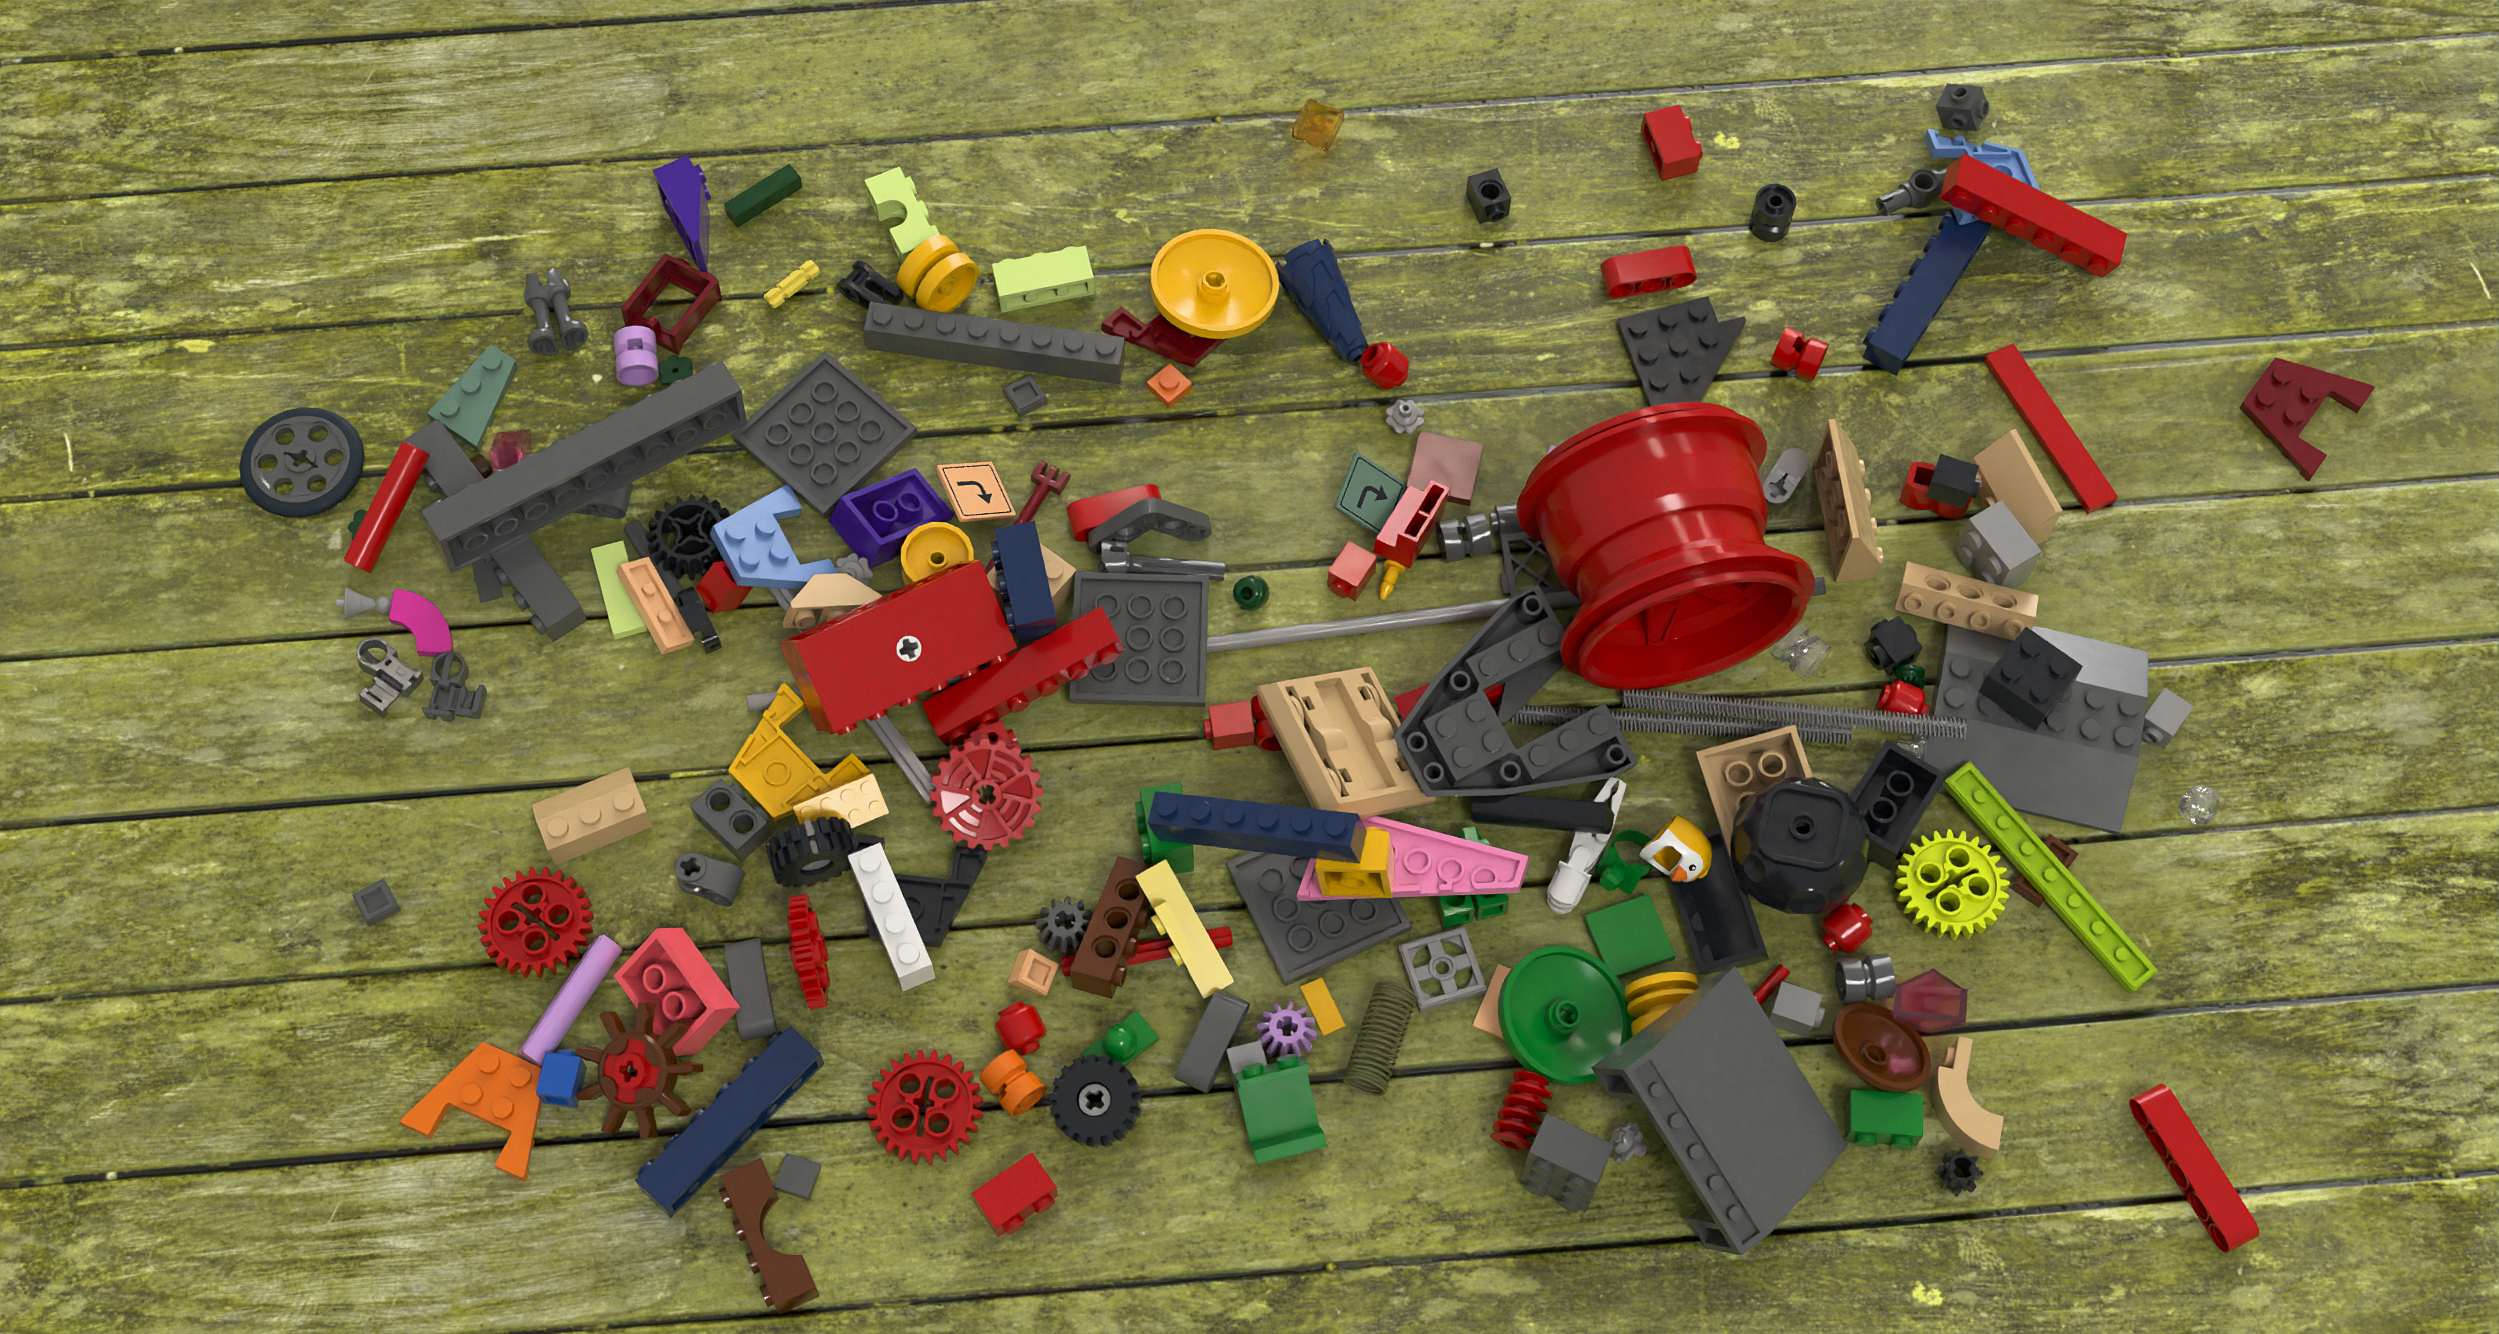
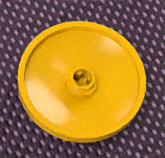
M1219 229L1194 230L1173 238L1156 255L1150 275V292L1161 314L1169 322L1185 332L1213 339L1233 338L1258 328L1274 310L1279 290L1278 273L1268 254L1248 238Z

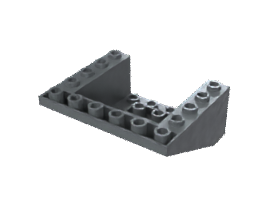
M1728 966L1591 1067L1610 1098L1639 1101L1704 1205L1690 1215L1687 1220L1706 1249L1743 1255L1774 1230L1848 1146L1736 966Z

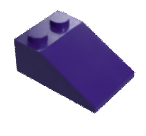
M687 155L653 170L662 205L699 271L708 272L710 211L707 201L711 199V196L704 184L707 181L700 165L693 166Z
M913 468L842 496L829 523L851 550L858 555L859 559L862 557L867 558L868 566L871 569L899 556L906 537L918 526L930 522L947 523L953 519L954 513L916 468Z

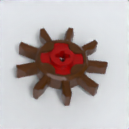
M638 1003L635 1030L631 1032L626 1031L616 1012L604 1011L599 1016L611 1041L604 1050L597 1047H577L575 1054L579 1057L599 1064V1082L586 1086L576 1093L578 1101L596 1100L605 1095L608 1101L612 1103V1107L601 1129L606 1134L618 1133L628 1111H636L640 1138H658L654 1108L663 1104L676 1116H688L692 1111L685 1101L673 1092L678 1075L693 1076L703 1072V1064L691 1061L677 1063L676 1055L672 1049L687 1033L690 1026L687 1022H675L661 1036L652 1033L655 1003Z

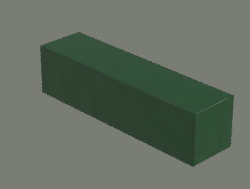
M790 164L784 166L724 203L726 215L737 228L803 188L801 177Z

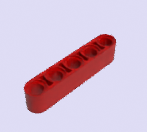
M2161 1083L2131 1098L2129 1106L2134 1118L2217 1247L2222 1252L2228 1253L2258 1237L2259 1229L2256 1221L2169 1087Z

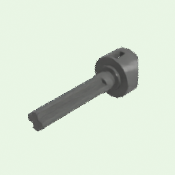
M1103 540L1101 543L1102 561L1098 564V573L1209 576V580L1224 581L1225 563L1147 557L1142 555L1130 556V552L1127 551V542Z

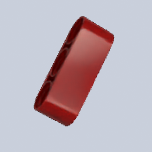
M1683 245L1614 256L1606 259L1600 265L1606 290L1611 298H1623L1682 288L1694 283L1697 279L1690 250L1687 246Z
M1154 484L1141 485L1070 503L1066 511L1075 541L1089 542L1088 533L1142 499L1158 498L1162 500L1158 486Z

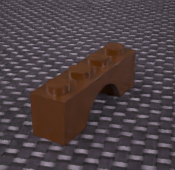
M759 1158L721 1175L725 1187L719 1189L720 1195L727 1210L732 1207L735 1209L738 1219L732 1223L740 1242L747 1239L752 1251L747 1253L746 1257L753 1273L761 1272L765 1284L759 1288L767 1307L775 1305L780 1315L819 1297L820 1295L803 1256L780 1253L772 1249L764 1240L763 1225L765 1218L779 1198L762 1159Z

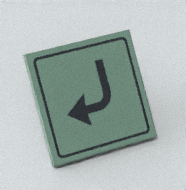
M1354 452L1333 508L1378 536L1404 495L1407 484L1359 452Z

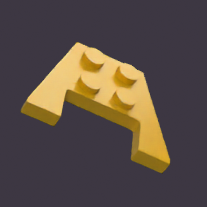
M785 682L778 689L777 696L768 710L764 711L762 720L753 734L749 735L728 769L729 775L774 822L794 814L791 806L792 803L870 772L851 753L828 774H823L794 744L781 728L806 707L805 703Z

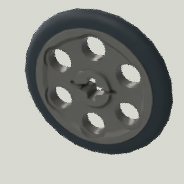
M308 407L286 410L262 423L249 437L242 451L239 465L241 483L252 501L269 513L293 518L318 515L335 507L355 488L363 470L365 458L363 443L357 430L346 419L334 412ZM318 430L328 432L327 437L323 441H311V436L314 432ZM282 434H295L291 443L287 445L278 443V439ZM339 453L344 456L342 462L338 465L330 466L326 464L327 459L332 454ZM307 458L309 464L301 463L297 466L295 463L297 460L304 461ZM267 459H276L278 461L276 467L270 471L260 469L261 464ZM316 480L326 481V486L320 492H312L309 490L311 483ZM285 482L293 484V488L288 494L279 495L276 493L277 487Z

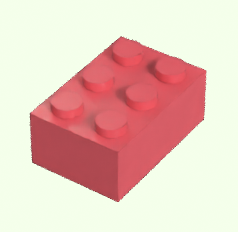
M657 928L614 974L615 979L636 1008H638V1003L656 1004L652 1029L655 1034L661 1036L675 1022L688 1023L690 1029L672 1047L676 1056L697 1054L741 1008L683 928Z

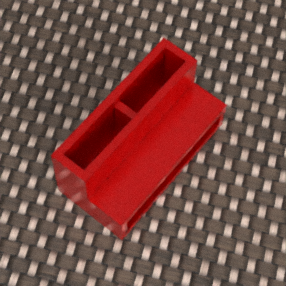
M1433 480L1430 481L1424 492L1409 485L1377 536L1373 552L1411 569L1434 531L1436 522L1440 521L1443 516L1450 488Z

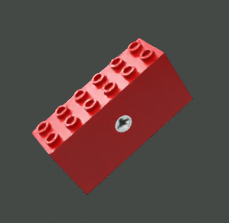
M980 560L960 561L779 643L816 730L829 732L830 735L834 733L843 735L857 728L856 722L868 718L869 721L881 718L888 714L886 708L899 704L900 707L909 705L919 699L918 693L928 690L930 693L939 691L949 686L947 680L959 676L960 679L974 675L979 672L977 667L988 662L990 665L1002 662L1008 658L1007 652L1017 648Z

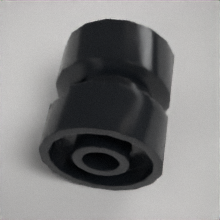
M1768 184L1757 192L1749 220V227L1753 235L1759 240L1776 242L1787 235L1797 204L1792 190L1781 184Z

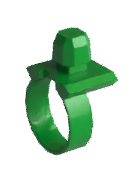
M1628 829L1618 832L1610 847H1606L1595 868L1597 873L1601 875L1600 885L1607 891L1619 888L1627 894H1632L1641 877L1649 873L1653 865H1629L1618 857L1619 853L1615 843L1618 841H1630L1644 847L1652 839L1636 830Z

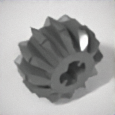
M1068 895L1064 899V904L1061 905L1053 898L1051 900L1052 909L1042 907L1040 910L1043 918L1036 921V928L1041 931L1038 934V939L1041 943L1048 942L1047 950L1050 953L1060 947L1061 956H1066L1068 953L1067 949L1072 948L1077 954L1080 947L1079 943L1083 940L1093 912L1091 910H1084L1085 906L1082 900L1071 905V898ZM1062 923H1066V925H1067L1068 927H1072V928L1066 930L1064 926H1060V925H1061Z

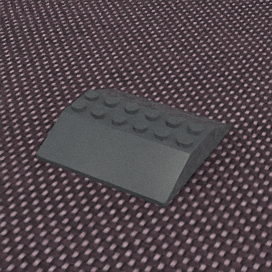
M1946 623L1929 716L1931 719V715H1933L1934 720L1936 716L1938 718L1942 716L1943 720L1944 717H1947V721L1949 717L1952 720L1955 717L1956 721L1957 718H1960V721L1962 718L1965 721L1968 719L1966 739H1964V734L1962 738H1960V734L1958 738H1956L1955 734L1951 738V733L1949 737H1947V733L1943 737L1941 732L1939 737L1938 732L1936 736H1934V732L1930 736L1928 731V734L1925 735L1921 760L1947 774L1945 780L1970 761L2014 811L2119 835L2139 758L2148 699V652L2033 626V632L2083 666L2072 686L2035 731L1979 692L1987 674L2014 641ZM1943 785L1940 787L1938 793L1952 796Z

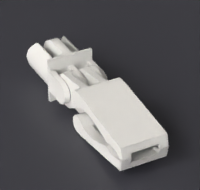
M1611 777L1594 802H1605L1607 804L1612 796L1609 808L1615 814L1614 827L1627 784L1618 778ZM1619 782L1618 790L1613 789V787ZM1612 830L1608 835L1596 834L1593 837L1591 833H1575L1567 863L1559 861L1557 870L1547 890V903L1553 912L1563 915L1570 913L1578 905L1585 890L1588 888L1591 878L1589 872L1608 846Z

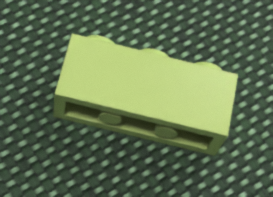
M1070 246L1060 251L1040 252L1030 257L1015 260L1004 259L999 263L992 264L993 279L1001 313L1095 294L1094 277L1086 246Z

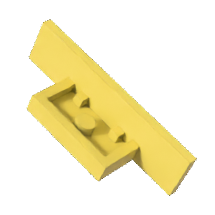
M1164 859L1136 875L1138 883L1156 915L1151 917L1156 929L1161 936L1165 933L1168 934L1173 943V946L1168 948L1178 967L1182 964L1185 965L1203 999L1214 994L1217 989L1221 990L1233 983L1232 976L1167 860Z

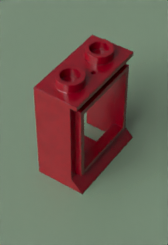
M665 253L621 307L625 327L644 326L650 328L656 335L657 345L679 356L682 346L715 303L722 299L719 281L711 273L701 272L691 267L684 259L674 258ZM669 282L698 297L671 331L660 326L656 318L649 316L648 319L643 317L644 313Z

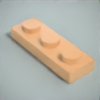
M645 557L621 564L616 573L662 655L691 646L695 639L650 558Z

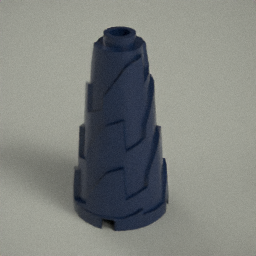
M1325 238L1323 241L1324 245L1321 244L1319 239L1308 241L1284 255L1287 264L1283 268L1279 261L1276 263L1275 267L1279 282L1295 300L1310 322L1331 343L1342 360H1349L1350 363L1358 362L1369 345L1351 301L1348 286L1338 266L1334 249L1329 240Z

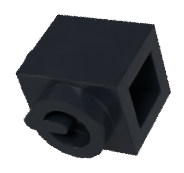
M1900 616L1889 622L1887 619H1884L1875 624L1870 630L1871 634L1868 641L1864 643L1866 654L1872 665L1878 670L1884 669L1888 676L1894 674L1896 667L1916 662L1923 648L1917 640L1915 630L1909 624H1905Z

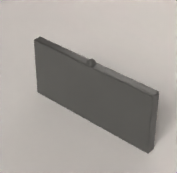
M482 558L473 562L474 581H476L480 603L503 598L501 583L494 573V570L497 569L492 561L486 564Z

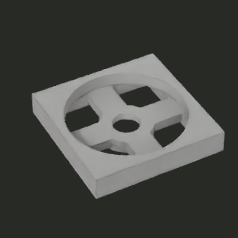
M1465 926L1398 945V952L1411 989L1418 997L1416 1004L1420 1013L1486 994L1487 988ZM1442 943L1455 945L1465 954L1451 957L1445 954ZM1427 946L1431 956L1429 964L1414 968L1412 963L1415 956L1421 949ZM1441 962L1446 963L1449 966L1448 973L1439 974L1436 971V965ZM1471 968L1472 978L1469 985L1464 989L1458 990L1454 980L1455 973ZM1430 979L1439 981L1444 995L1430 996L1421 990L1419 983Z

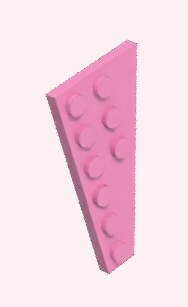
M1378 816L1361 819L1365 828L1377 827L1390 833L1395 857L1392 898L1520 892L1529 865V856ZM1314 858L1309 860L1297 893L1298 901L1368 898L1322 896L1315 869L1316 859Z

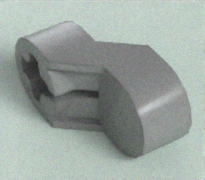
M1798 448L1785 450L1763 484L1765 499L1769 504L1782 505L1786 503L1802 480L1809 466V458L1803 450ZM1787 473L1788 476H1787L1786 479L1784 480L1783 477H1784L1785 474Z

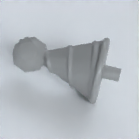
M348 587L345 588L344 600H336V606L344 607L345 620L355 615L366 613L374 608L382 614L390 611L392 603L391 599L387 596H380L375 601L361 593L350 590Z

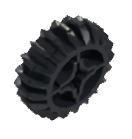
M690 494L688 501H683L682 498L677 496V504L672 506L665 501L664 508L666 511H655L656 521H649L648 527L650 532L647 533L646 539L652 542L648 547L650 555L657 552L653 558L656 565L664 560L662 566L664 571L671 570L679 580L685 574H688L689 579L693 582L696 574L701 573V576L704 577L714 562L724 561L715 542H711L708 535L712 525L728 518L730 514L726 507L721 508L717 500L709 503L708 497L703 495L699 501H696L695 496ZM670 533H673L676 537L674 541L675 546L670 550L666 543Z

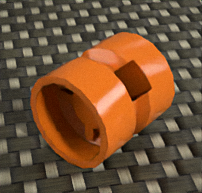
M1015 1049L1008 1050L995 1058L979 1077L980 1081L992 1095H1000L998 1099L999 1104L1013 1118L1034 1106L1046 1091V1086L1034 1072L1026 1071L1028 1065Z

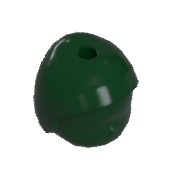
M1249 575L1240 579L1235 584L1233 596L1241 609L1255 611L1267 603L1270 591L1267 582L1263 578Z

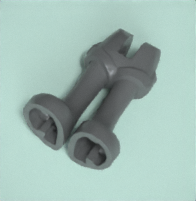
M557 267L546 269L547 285L542 286L537 272L526 275V289L523 295L526 304L533 308L538 329L529 334L527 343L530 350L538 355L552 356L559 353V345L553 331L549 307L551 306L555 310L560 327L559 335L565 350H575L588 339L587 326L583 322L572 320L567 303L571 294L569 282L563 279Z

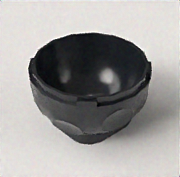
M1789 777L1765 786L1749 796L1741 805L1734 818L1731 832V863L1736 879L1746 893L1753 896L1763 905L1786 914H1818L1828 910L1831 912L1849 901V898L1862 883L1870 864V831L1861 811L1847 792L1816 777ZM1800 826H1805L1809 829V832L1807 834H1800L1796 829Z

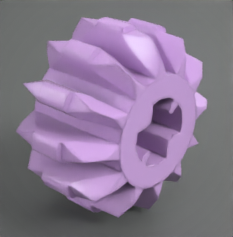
M1289 1001L1286 1009L1282 1010L1281 1006L1275 1003L1273 1004V1013L1268 1011L1262 1013L1264 1022L1257 1024V1032L1262 1035L1258 1041L1261 1040L1262 1047L1269 1046L1267 1049V1056L1269 1058L1277 1052L1280 1053V1057L1287 1054H1297L1298 1057H1301L1300 1050L1308 1053L1312 1050L1310 1041L1316 1040L1317 1031L1311 1029L1315 1025L1314 1017H1305L1307 1009L1304 1006L1294 1011L1293 1002ZM1284 1027L1291 1028L1290 1036H1283Z

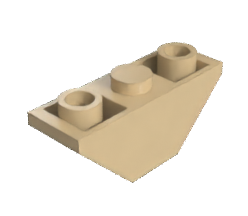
M847 573L814 574L791 601L782 624L784 628L806 629L816 627L882 597V595Z

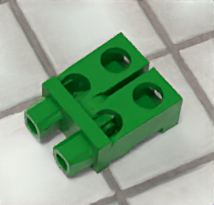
M1476 826L1463 828L1458 831V838L1490 846L1488 838L1482 839ZM1507 893L1435 896L1440 912L1439 918L1442 929L1473 922L1474 914L1477 921L1507 914L1509 904Z

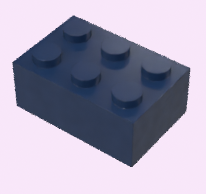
M1035 521L994 529L996 540L990 541L995 570L1003 571L997 573L1002 601L1003 603L1010 602L1009 605H1004L1011 635L1017 634L1019 644L1039 640L1058 630Z

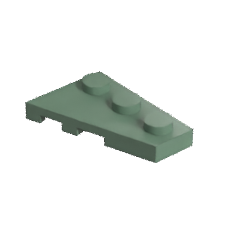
M491 344L428 411L429 419L432 421L439 419L449 433L480 452L484 443L482 439L487 428H491L500 400L504 399L518 368L516 360Z

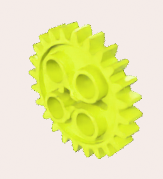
M1948 829L1944 838H1941L1936 830L1931 836V842L1922 835L1918 845L1911 843L1907 850L1909 854L1904 853L1899 861L1902 865L1898 866L1895 872L1901 878L1897 879L1894 888L1903 890L1899 893L1897 901L1908 902L1903 913L1914 912L1916 914L1912 922L1914 925L1923 920L1926 923L1925 933H1928L1935 927L1937 928L1938 938H1942L1945 931H1950L1952 940H1956L1960 931H1962L1964 936L1970 939L1974 929L1982 934L1986 929V924L1993 926L1997 920L1995 915L2000 916L2004 911L2005 907L2002 904L2006 903L2009 895L2003 891L2008 888L2010 881L2000 878L2005 875L2007 868H1996V864L2001 858L2000 855L1989 857L1987 854L1991 846L1986 845L1982 849L1979 848V837L1976 836L1971 842L1966 841L1965 831H1962L1957 839L1954 838L1951 829ZM1949 858L1959 859L1964 867L1954 866ZM1972 870L1977 871L1975 874L1964 877L1966 873ZM1926 873L1931 875L1935 882L1928 883L1924 881L1920 874ZM1962 879L1957 887L1954 883ZM1947 882L1950 886L1942 890L1945 883ZM1969 886L1978 887L1983 895L1977 896L1973 894ZM1941 891L1936 897L1932 899L1926 898V896ZM1940 902L1950 903L1955 911L1944 910Z

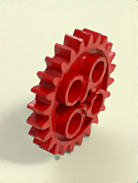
M530 867L527 877H523L519 870L516 871V881L514 882L504 877L503 882L506 887L503 890L498 887H492L496 897L495 899L484 898L483 901L489 910L479 911V916L485 923L477 926L480 933L485 934L480 938V941L484 947H489L486 953L490 959L496 958L495 962L500 969L507 965L509 973L514 975L520 968L524 978H528L531 970H535L537 976L542 978L545 968H549L553 975L557 974L556 964L561 963L566 968H569L570 965L567 957L570 955L576 958L581 957L577 946L589 945L583 934L593 933L592 926L586 922L594 920V915L592 911L587 910L592 904L589 898H583L586 894L583 887H576L577 883L572 876L564 881L565 876L561 870H558L552 877L548 867L543 869L541 875H537L534 867ZM533 895H542L538 903L528 904V900ZM518 904L535 921H542L546 929L559 936L560 939L554 940L538 924L534 922L530 924L526 915L514 909L513 905ZM562 914L569 915L564 923H553L557 916ZM513 920L519 921L517 927L513 930H504L508 922ZM535 941H545L541 949L536 951L530 950L531 945Z
M807 894L789 897L790 902H788L790 916H787V923L791 939L788 946L794 971L798 973L800 988L805 993L808 1008L813 1010L827 1007L830 979L826 964L829 956L822 930L819 929L817 915L812 909L809 896Z
M922 1049L918 1051L916 1060H912L908 1053H904V1064L900 1065L894 1059L891 1060L893 1067L891 1073L883 1069L880 1070L884 1082H872V1087L878 1094L867 1096L868 1102L875 1106L866 1110L868 1118L876 1119L869 1124L872 1132L880 1131L876 1136L878 1144L888 1141L885 1148L888 1154L899 1149L898 1158L901 1162L906 1159L908 1154L912 1156L913 1165L917 1166L921 1157H926L928 1165L932 1166L935 1155H939L943 1162H947L946 1151L951 1150L958 1156L960 1154L957 1145L959 1142L968 1146L971 1144L967 1132H979L978 1126L972 1121L983 1119L982 1111L975 1109L984 1105L982 1097L974 1096L981 1091L979 1083L970 1084L974 1079L972 1071L962 1074L964 1070L963 1061H959L952 1066V1057L949 1053L942 1061L938 1058L937 1050H933L930 1059L924 1057ZM933 1078L934 1081L929 1092L931 1107H927L925 1112L924 1133L922 1137H917L922 1120L919 1108H923L925 1105L927 1080ZM909 1082L920 1084L919 1089L912 1094L904 1093L902 1088ZM944 1087H951L956 1090L954 1095L948 1099L939 1098L937 1093ZM902 1116H910L914 1119L912 1124L906 1128H899L895 1123ZM937 1121H945L949 1124L946 1131L942 1133H934L930 1129Z

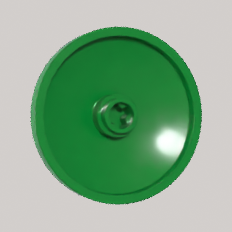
M1548 946L1538 949L1514 965L1504 979L1498 998V1020L1503 1038L1520 1064L1528 1071L1543 1076L1549 1083L1561 1086H1582L1599 1080L1591 1067L1632 1038L1631 1024L1633 1017L1627 1011L1629 1003L1625 999L1622 983L1604 962L1584 950L1570 946Z

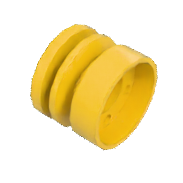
M1666 972L1646 976L1627 985L1624 989L1625 999L1629 1003L1627 1011L1631 1017L1637 1018L1631 1024L1632 1037L1699 988L1697 977L1688 972Z

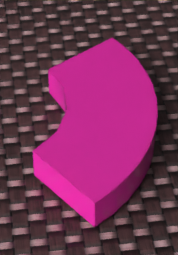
M394 589L389 621L391 624L402 626L414 634L419 656L437 657L446 651H453V639L450 628L438 608L418 594Z

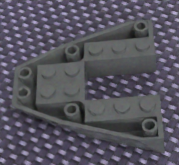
M1538 584L1508 599L1434 677L1393 735L1426 797L1508 795L1608 779L1630 771L1638 764L1635 755L1605 703L1515 749L1485 693L1561 654L1560 641L1565 631Z

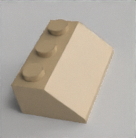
M2013 429L1973 457L1971 463L1979 465L1976 478L1981 479L1978 494L1982 499L1983 510L2002 500L2036 544H2040L2048 540L2063 510L2017 430Z
M629 766L532 804L537 825L555 866L653 827Z

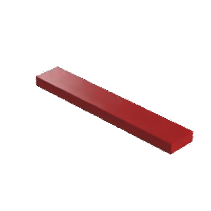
M2012 343L1986 355L1984 363L2086 513L2090 514L2115 502L2118 495L2015 345Z

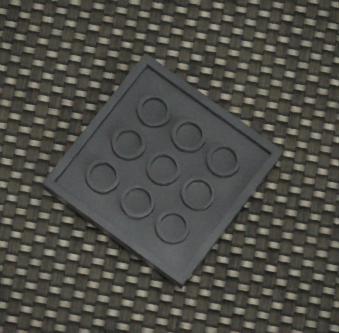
M824 351L747 420L746 425L738 428L731 435L736 444L784 485L787 484L799 498L826 519L835 510L842 496L855 492L918 433L917 428Z
M1075 572L1073 621L1101 606L1110 618L1126 651L1119 654L1115 661L1105 665L1100 664L1089 670V673L1084 678L1076 681L1070 680V703L1205 707L1209 576Z
M1252 851L1226 862V868L1285 986L1411 931L1412 925L1398 898L1298 901L1297 893L1310 858Z

